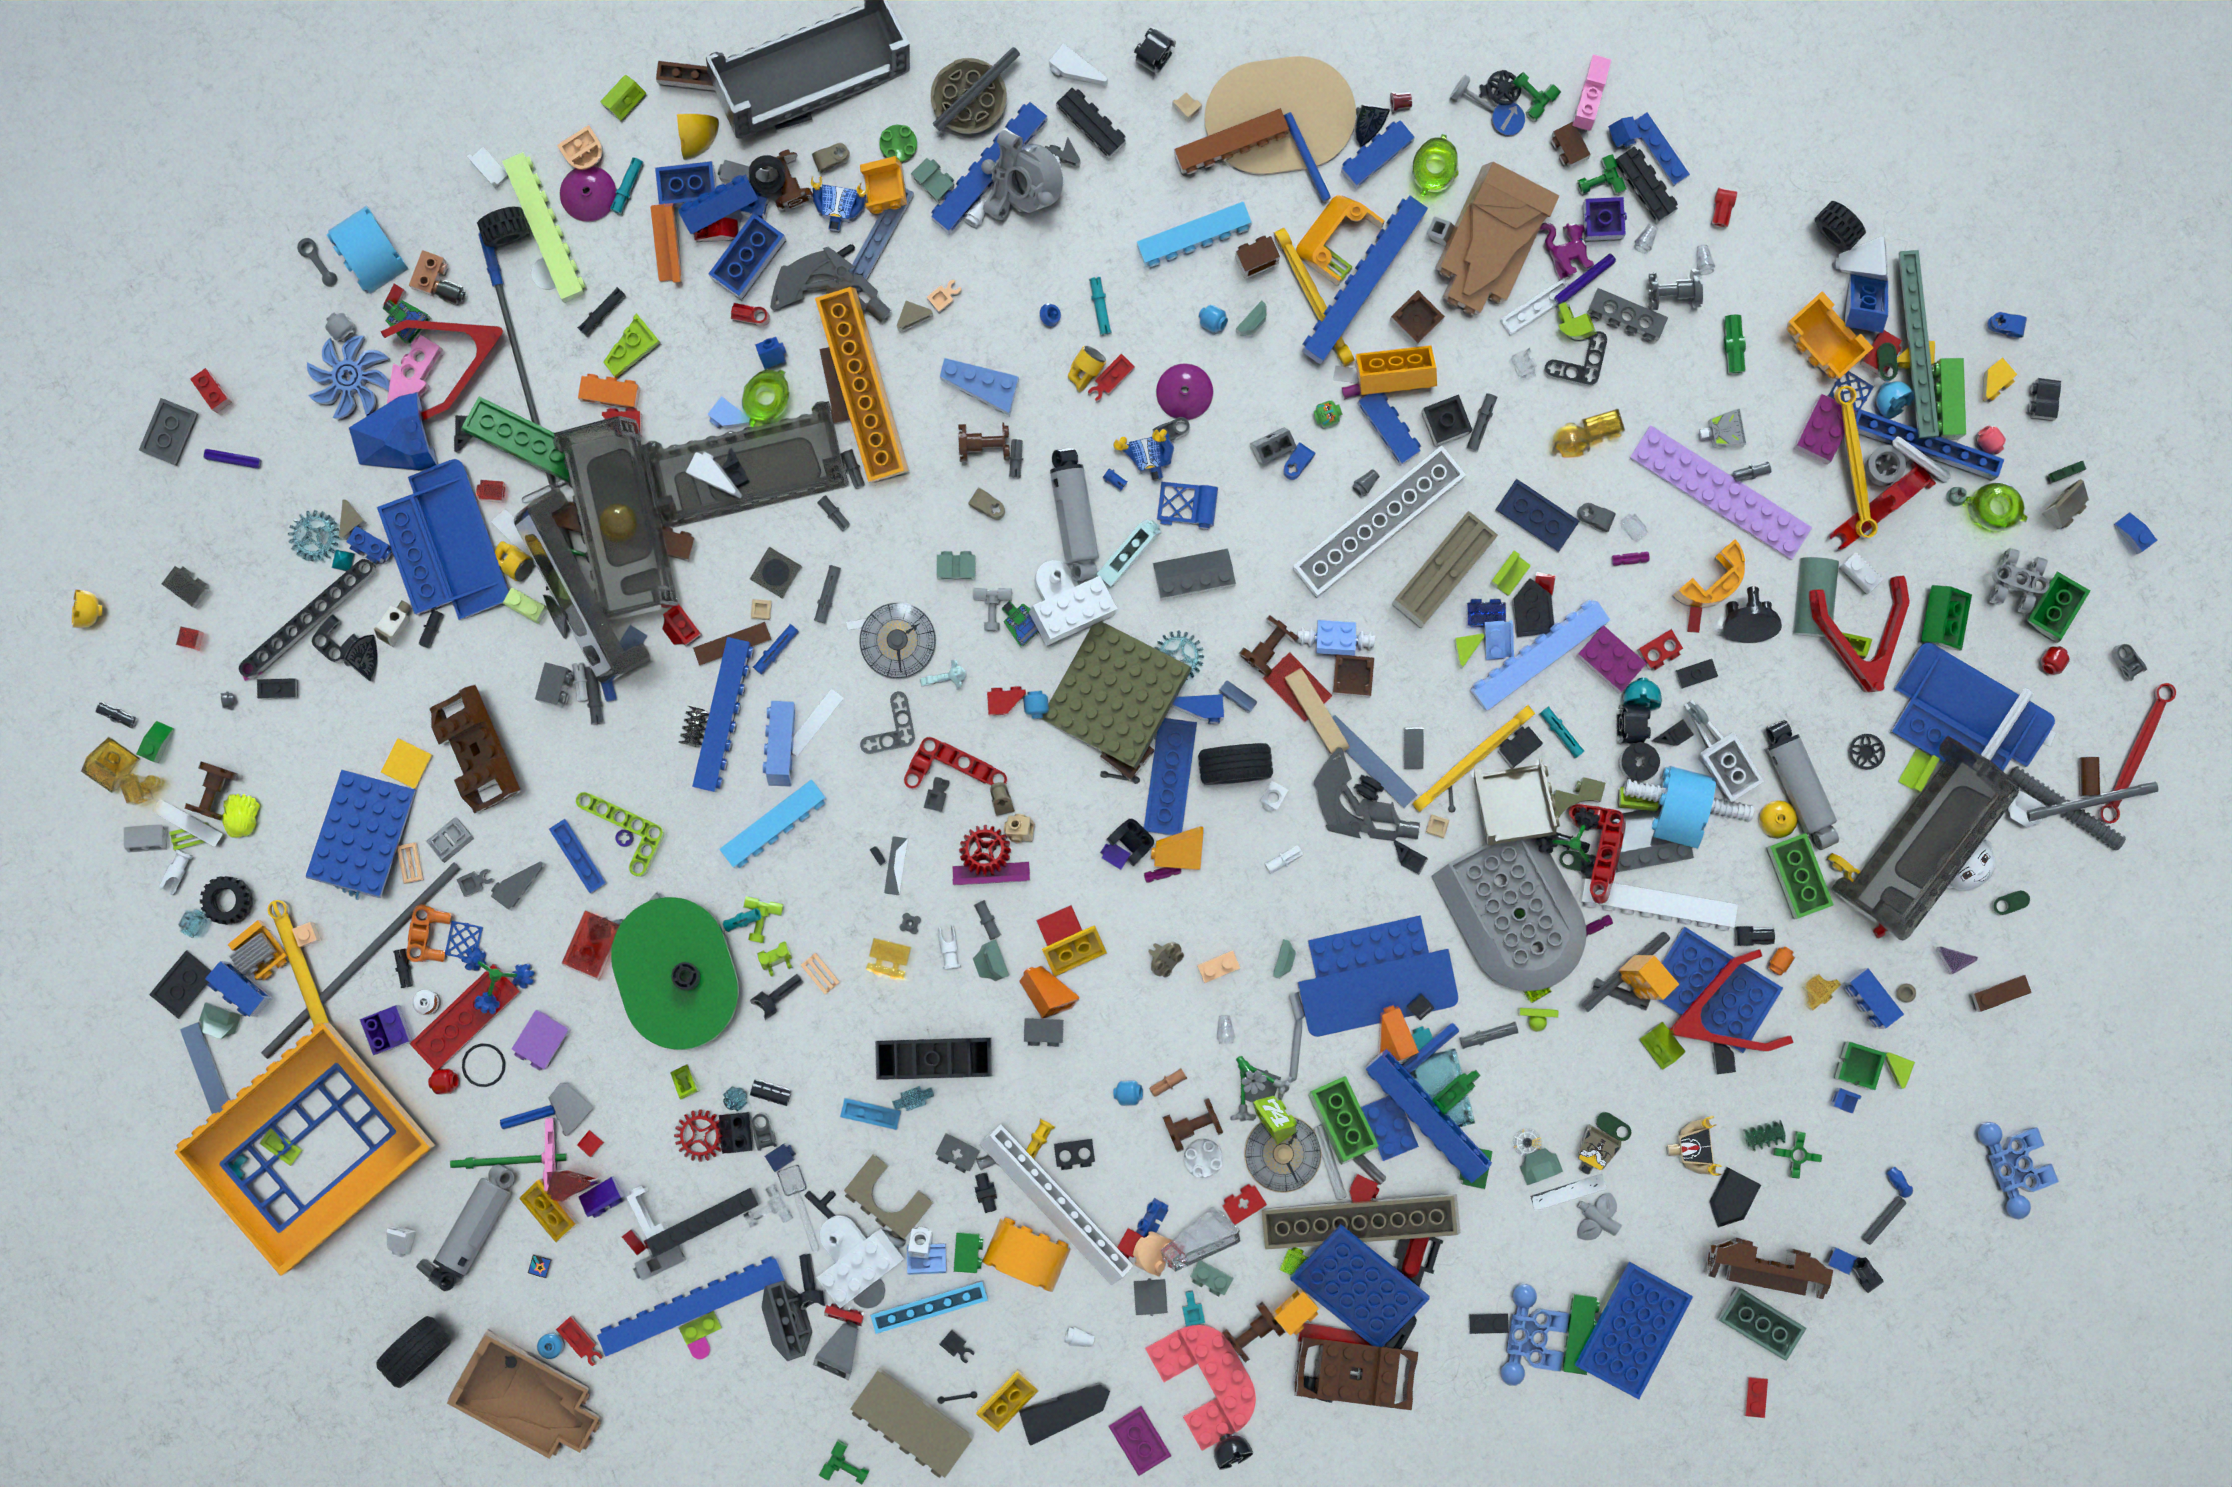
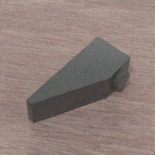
M540 861L501 881V883L497 882L491 890L493 892L491 897L512 911L546 864Z

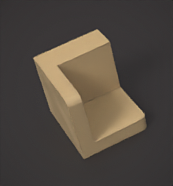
M1184 93L1178 100L1172 101V106L1187 121L1202 109V104L1197 99L1194 100L1188 93Z

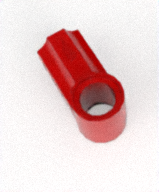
M1718 187L1714 203L1716 206L1712 219L1713 225L1728 227L1731 211L1736 202L1737 191Z
M734 303L731 310V319L765 326L770 321V314L763 307ZM760 312H764V319L761 321H757V314Z

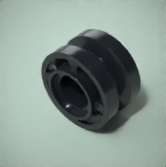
M1361 774L1359 778L1361 783L1355 784L1354 789L1368 800L1377 802L1379 798L1377 793L1383 792L1384 787L1375 779Z
M682 962L674 967L671 978L676 987L689 991L698 986L701 974L699 969L693 964ZM689 971L690 979L684 982L682 974Z

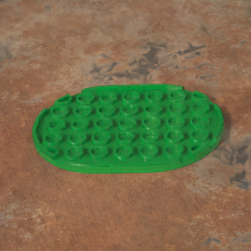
M676 897L650 900L638 906L626 916L620 924L612 943L611 962L623 1005L631 1024L645 1039L667 1049H693L715 1039L733 1018L739 997L736 971L718 922L698 904ZM688 962L699 969L701 974L700 983L693 990H682L672 982V970L679 963ZM689 971L682 974L684 982L690 979Z

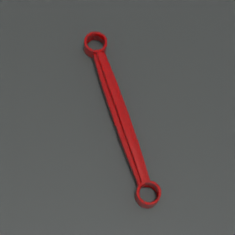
M2164 683L2156 687L2154 692L2156 701L2141 728L2113 791L2129 788L2157 728L2166 703L2172 701L2176 696V689L2172 684ZM2163 686H2167L2171 690V698L2168 700L2162 699L2159 695V690ZM2122 799L2102 806L2098 813L2099 819L2105 824L2115 823L2120 817L2118 807ZM2107 807L2115 810L2116 816L2112 821H2107L2103 817V810Z

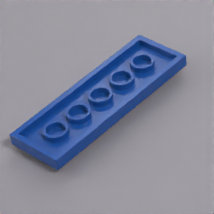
M1164 718L1157 731L1144 829L1147 832L1175 835L1182 832L1197 722Z

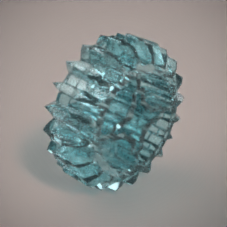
M314 510L313 515L310 511H306V517L303 514H299L301 520L294 519L293 521L296 523V526L290 525L289 527L294 530V532L288 533V536L293 537L288 542L295 544L291 549L293 551L298 550L296 555L299 557L303 555L304 560H307L310 556V561L312 562L315 561L316 556L319 561H322V555L329 558L327 552L334 553L335 550L332 549V546H339L337 542H334L335 539H340L339 535H335L340 529L333 528L337 522L331 521L332 517L330 515L326 516V513L323 511L319 514L317 510ZM320 521L325 526L313 528L309 522ZM304 527L306 530V534L303 538H301L302 540L300 541V533L302 528ZM311 530L316 533L317 541L312 539L313 535ZM328 531V540L324 545L322 538ZM314 543L319 550L309 551L303 546Z
M1180 630L1177 631L1176 637H1174L1172 631L1169 632L1171 637L1169 639L1166 635H1163L1165 642L1157 641L1161 648H1154L1176 659L1173 655L1174 653L1177 654L1182 647L1181 656L1184 658L1183 660L1180 659V661L1192 664V670L1189 675L1191 678H1194L1192 671L1200 672L1196 665L1203 666V662L1198 661V659H1204V655L1198 654V652L1203 651V647H1196L1200 644V641L1198 640L1193 643L1192 641L1195 636L1192 635L1188 639V632H1185L1184 637H1181ZM1180 641L1179 647L1176 650L1165 649L1170 643ZM1186 643L1193 649L1195 659L1185 654L1184 648Z

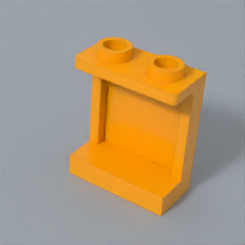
M896 156L860 165V172L864 175L866 187L867 185L870 186L867 192L868 203H865V206L871 213L879 214L883 210L899 209L901 206L907 205L902 163Z
M257 920L227 945L232 951H236L259 933H264L277 951L273 954L274 959L266 964L264 962L257 966L259 969L253 973L256 980L265 981L273 974L271 971L276 967L280 969L288 962L286 960L288 957L285 949L261 920Z

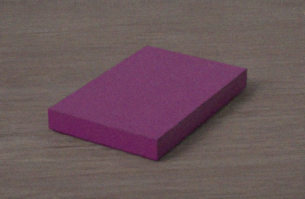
M1142 1406L1108 1425L1138 1476L1172 1456Z

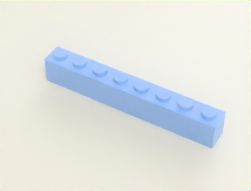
M1595 600L1584 602L1580 610L1569 613L1565 617L1566 620L1561 624L1560 622L1554 624L1550 628L1551 631L1546 635L1541 634L1531 646L1526 645L1519 651L1520 654L1516 657L1508 658L1504 662L1505 665L1501 668L1497 667L1490 671L1486 679H1480L1475 682L1471 692L1482 708L1489 710L1609 622L1610 618L1599 602Z

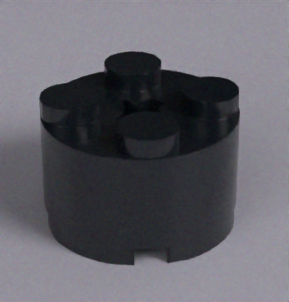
M1149 28L1143 43H1139L1134 50V53L1137 54L1136 61L1152 72L1157 73V68L1161 70L1171 57L1172 52L1170 49L1171 46L1175 48L1176 41L1158 29Z
M1619 705L1618 709H1622L1621 714H1617L1616 720L1617 736L1622 738L1619 739V742L1644 743L1646 739H1650L1651 729L1648 727V719L1651 716L1650 708H1646L1645 705Z
M1634 743L1621 753L1619 759L1620 771L1625 778L1631 779V781H1646L1652 778L1659 769V754L1654 747L1647 743ZM1641 758L1643 766H1637V760L1635 759Z

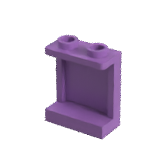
M535 1010L512 1047V1050L515 1051L514 1055L523 1061L525 1058L531 1061L530 1065L539 1071L541 1068L547 1069L549 1062L571 1029L540 1010Z

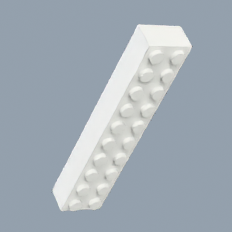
M1441 445L1293 566V570L1316 597L1320 596L1464 479L1466 474Z

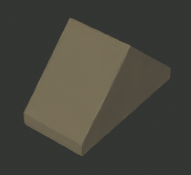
M905 301L897 323L898 331L901 332L933 317L932 310Z
M343 499L339 538L347 540L355 526L361 528L367 522L348 500Z

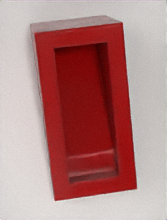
M394 283L383 305L389 300L398 305L406 291Z
M1702 607L1688 608L1687 632L1699 633Z
M633 1229L622 1236L623 1240L636 1255L647 1249Z

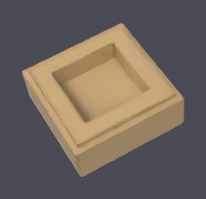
M752 599L751 619L770 620L772 601Z
M1431 814L1425 833L1444 839L1450 820Z

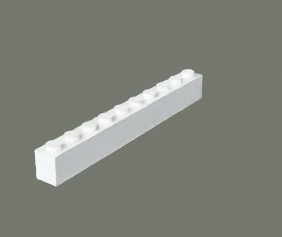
M1001 1124L979 1144L1111 1285L1123 1278L1133 1267V1264Z

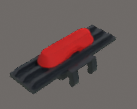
M1435 1237L1400 1239L1393 1256L1400 1259L1397 1270L1420 1288L1424 1272L1434 1274L1435 1270H1433L1443 1240ZM1430 1240L1433 1241L1426 1267H1423L1421 1263Z

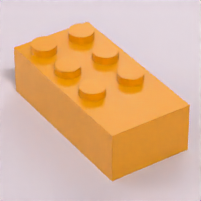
M1431 345L1356 354V371L1361 395L1437 386V367Z
M1299 1287L1272 1312V1315L1291 1336L1293 1333L1297 1335L1304 1328L1302 1324L1307 1320L1311 1322L1318 1315L1317 1310L1319 1308Z

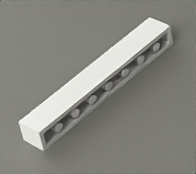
M1583 879L1580 902H1583L1586 907L1596 908V905H1601L1604 910L1615 911V908L1622 909V913L1634 914V911L1642 912L1641 916L1652 918L1653 915H1659L1660 919L1667 921L1677 918L1679 923L1691 924V921L1699 922L1698 926L1710 927V924L1718 925L1717 929L1726 931L1735 926L1738 904L1615 883L1612 884L1608 900L1603 904H1598L1593 901L1590 893L1592 879ZM1598 890L1595 894L1600 895L1604 890Z

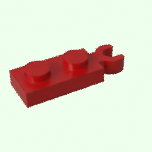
M1120 354L1095 380L1098 385L1091 387L1088 394L1090 395L1094 391L1098 392L1099 395L1095 398V401H1100L1102 393L1105 391L1109 395L1135 366L1124 355Z
M572 1316L556 1329L581 1358L585 1355L588 1357L587 1360L591 1366L595 1365V1362L592 1360L594 1355L598 1356L599 1359L603 1358L599 1351L593 1350L597 1344Z

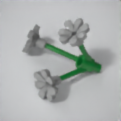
M1239 1056L1236 1061L1239 1064L1238 1068L1241 1076V1105H1239L1240 1112L1231 1116V1120L1240 1119L1241 1122L1246 1120L1254 1121L1256 1115L1247 1112L1245 1092L1251 1090L1252 1094H1256L1258 1088L1263 1091L1266 1086L1262 1082L1268 1080L1279 1089L1278 1098L1282 1100L1284 1093L1288 1092L1289 1085L1293 1082L1294 1078L1289 1077L1283 1082L1278 1079L1274 1080L1250 1065L1243 1056Z

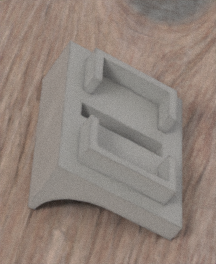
M455 816L426 842L439 859L445 863L474 838ZM444 833H447L448 836H449V837L452 839V841L455 843L453 846L449 843V841H448V840L446 839V837L443 835Z

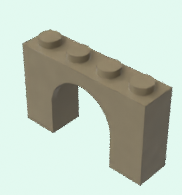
M873 1154L845 1188L844 1191L847 1193L845 1197L853 1203L857 1201L861 1204L860 1209L866 1214L872 1213L876 1216L875 1221L882 1227L887 1225L892 1229L890 1233L894 1237L905 1239L934 1202L918 1190L902 1210L886 1212L880 1209L873 1199V1187L889 1165Z

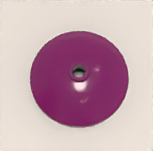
M592 166L585 170L573 169L565 176L561 183L560 201L565 211L574 219L582 222H594L604 218L611 212L610 207L615 199L617 189L612 177L605 170L597 166ZM585 188L590 189V192L588 194L583 193V190Z
M1187 363L1177 364L1168 368L1161 375L1156 388L1157 401L1161 409L1168 416L1174 419L1183 417L1187 420H1193L1204 414L1209 408L1213 399V385L1207 373L1200 367ZM1183 387H1187L1189 391L1187 393H1183L1181 389Z

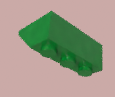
M2057 571L2049 584V589L2042 595L2027 621L2039 632L2059 643L2091 590Z
M1932 585L1921 641L1940 647L1962 650L1972 594L1951 586Z

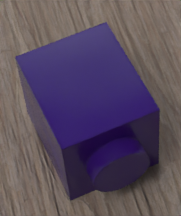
M1107 843L1100 852L1103 854L1101 859L1120 871L1131 853L1117 844L1112 846Z

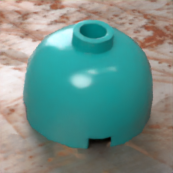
M1642 677L1627 686L1624 691L1623 701L1625 705H1645L1646 708H1650V711L1661 707L1662 694L1657 684L1649 681L1648 678Z

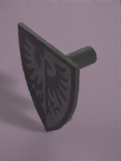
M1363 104L1361 107L1356 108L1358 115L1355 123V135L1359 147H1362L1377 135L1390 112L1389 108Z
M544 594L543 597L550 616L563 638H565L566 620L568 617L577 614V611L574 607L567 609L561 599H558L559 606L551 596Z
M374 634L362 636L354 641L343 659L346 666H352L368 681H371L377 665V645Z

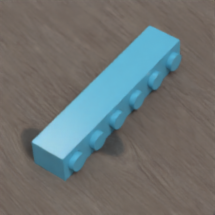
M1243 201L1137 241V247L1144 265L1153 267L1160 264V260L1165 258L1172 260L1178 257V254L1181 252H1193L1196 250L1195 247L1203 245V247L1209 246L1214 243L1213 240L1219 238L1225 240L1231 237V234L1234 232H1246L1249 230L1252 222Z
M811 779L719 850L733 868L738 866L740 869L748 863L747 859L750 856L754 855L756 857L763 852L764 849L762 847L766 844L772 845L779 839V834L783 831L785 834L794 828L793 824L798 820L800 822L804 821L810 816L809 812L814 808L818 810L825 805L824 800L827 798Z
M980 1281L879 1311L870 1316L875 1333L878 1334L988 1301L984 1282Z

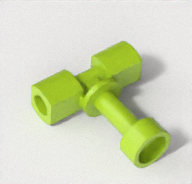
M746 896L743 908L752 910L757 908L761 913V919L756 921L754 933L749 934L748 940L763 943L765 936L761 935L765 916L769 917L770 913L781 916L784 904L761 902L757 898Z

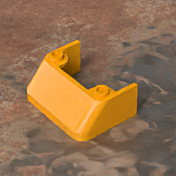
M1342 195L1332 198L1296 248V252L1302 261L1336 286L1340 285L1342 278L1327 268L1331 262L1332 255L1323 245L1346 216L1352 221H1360L1366 218L1379 229H1382L1385 222L1384 219L1362 203Z

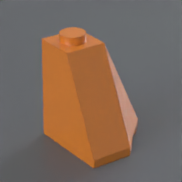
M1394 1005L1384 1008V1012L1380 1013L1378 1055L1387 1049L1399 1061L1419 1053L1401 1009L1398 1006L1394 1007Z

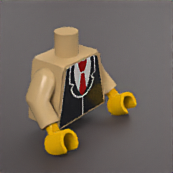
M1714 1116L1690 1122L1681 1130L1680 1135H1677L1678 1144L1667 1145L1668 1156L1679 1155L1680 1163H1684L1687 1169L1698 1174L1720 1176L1721 1173H1716L1715 1169L1716 1167H1722V1165L1714 1164L1709 1129L1717 1125L1709 1123V1119L1714 1118Z

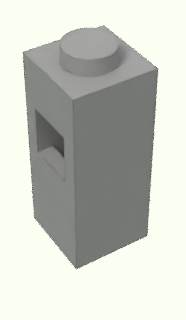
M724 160V163L719 166L718 175H720L721 182L725 183L731 182L738 175L743 176L746 174L749 179L750 166ZM759 169L756 172V178L759 181L768 182L770 174Z
M680 1245L654 1258L649 1256L634 1263L635 1268L633 1270L638 1279L641 1278L643 1281L685 1261L686 1258Z

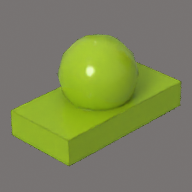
M1518 1009L1519 1016H1530L1528 1020L1529 1027L1536 1032L1543 1031L1546 1028V1017L1558 1018L1559 1011L1554 1009Z

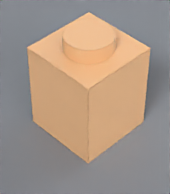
M313 922L292 929L298 947L303 948L321 941Z

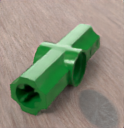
M1738 314L1728 315L1724 317L1726 334L1724 337L1725 353H1727L1728 373H1744L1746 369L1744 357L1746 341L1742 331V318Z

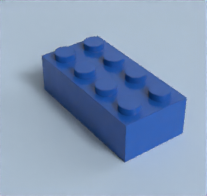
M753 213L708 273L710 278L742 300L786 240L785 235Z

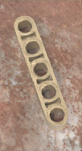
M1302 668L1284 677L1330 754L1332 755L1338 747H1341L1343 752L1350 747Z

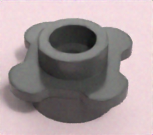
M904 913L902 924L899 926L900 930L916 934L918 932V923L921 922L920 917Z

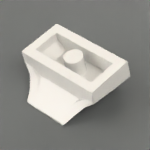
M2013 789L2004 805L2009 810L2010 818L2027 828L2034 824L2039 825L2042 820L2029 822L2026 814L2027 810L2046 807L2038 800L2017 789Z

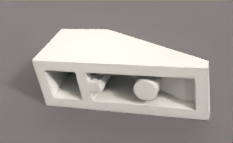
M1064 44L1049 61L1050 70L1058 76L1061 74L1066 78L1104 86L1108 83L1107 77Z
M696 452L686 473L695 479L741 498V493L720 465L713 460L714 456L703 452V454Z
M399 1226L387 1228L388 1250H392L393 1255L403 1257L404 1254H410L416 1231Z

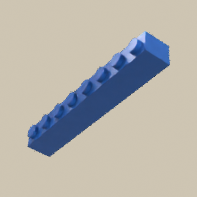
M1031 102L1027 105L1023 104L1017 112L1019 115L1015 119L1011 118L1005 126L1009 131L1022 137V147L1028 144L1048 120L1047 115ZM999 133L993 139L994 144L990 148L986 147L980 156L982 158L978 162H973L968 170L970 172L965 177L961 176L956 183L957 187L953 191L949 190L944 196L945 201L941 205H936L932 210V220L948 234L955 229L965 217V213L994 183L992 181V174H985L982 171L981 165L987 159L993 160L995 163L999 159L1000 148L997 143Z
M1861 409L1855 412L1859 434L1893 445L1892 442L1896 437H1901L1931 459L1992 480L1999 477L2004 462L2003 458L1939 436L1936 438L1918 439V430L1916 428Z
M727 637L692 787L713 792L721 789L723 778L720 775L721 771L725 770L727 759H724L725 753L730 751L732 741L729 740L730 732L734 733L736 722L733 719L734 715L739 713L740 703L737 702L739 695L742 696L745 684H742L743 677H747L749 666L746 664L748 658H751L754 647H751V642Z
M1387 1049L1370 1062L1366 1068L1368 1075L1381 1085L1382 1090L1394 1099L1395 1104L1407 1113L1408 1118L1421 1128V1132L1434 1142V1146L1439 1151H1442L1447 1156L1448 1161L1460 1170L1463 1178L1473 1183L1489 1169L1492 1162L1448 1114L1444 1115L1433 1102V1098Z

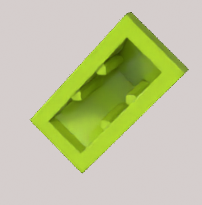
M1842 632L1860 658L1865 659L1873 639Z
M1484 634L1454 639L1460 668H1463L1485 637Z
M1885 1052L1887 1053L1885 1060L1898 1089L1906 1088L1915 1062L1896 1054Z
M688 1064L670 1072L680 1100L700 1091Z

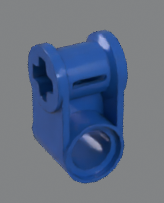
M1998 312L1989 318L1987 326L1993 332L2022 338L2024 337L2027 317Z
M1299 442L1297 448L1293 450L1290 458L1285 463L1284 476L1289 480L1297 479L1316 453ZM1296 467V472L1289 473V468Z

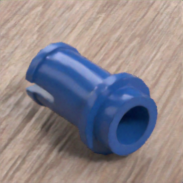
M1109 468L1103 476L1105 482L1108 481L1121 491L1128 481L1116 474L1114 469L1111 470Z

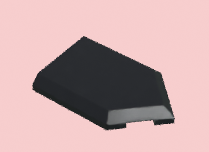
M1529 578L1513 598L1517 637L1546 634L1551 631L1550 628L1554 625L1551 594Z
M1726 1167L1709 1201L1717 1227L1744 1220L1761 1184Z

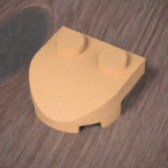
M589 125L557 145L569 165L578 170H585L594 166L600 160L603 152L600 141Z
M1153 1231L1148 1232V1236L1146 1238L1141 1237L1134 1248L1135 1266L1160 1277L1176 1241Z

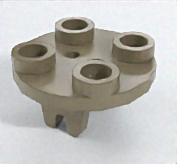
M1176 942L1167 943L1163 947L1154 943L1153 946L1156 950L1149 949L1148 951L1153 957L1151 971L1157 976L1168 977L1175 965L1183 959L1184 953L1181 952V947Z

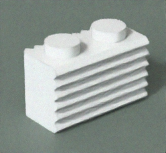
M1858 553L1851 555L1840 566L1866 594L1870 593L1883 580V577L1874 572L1872 566L1866 564V561H1863V558Z

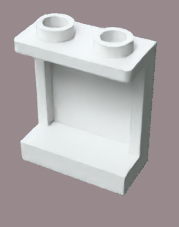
M639 1186L629 1191L631 1195L627 1196V1199L648 1239L668 1229L666 1222L654 1226L640 1198V1195L650 1190L648 1187L643 1188Z

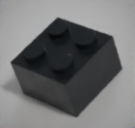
M1459 394L1422 409L1423 417L1435 447L1470 434L1473 430Z

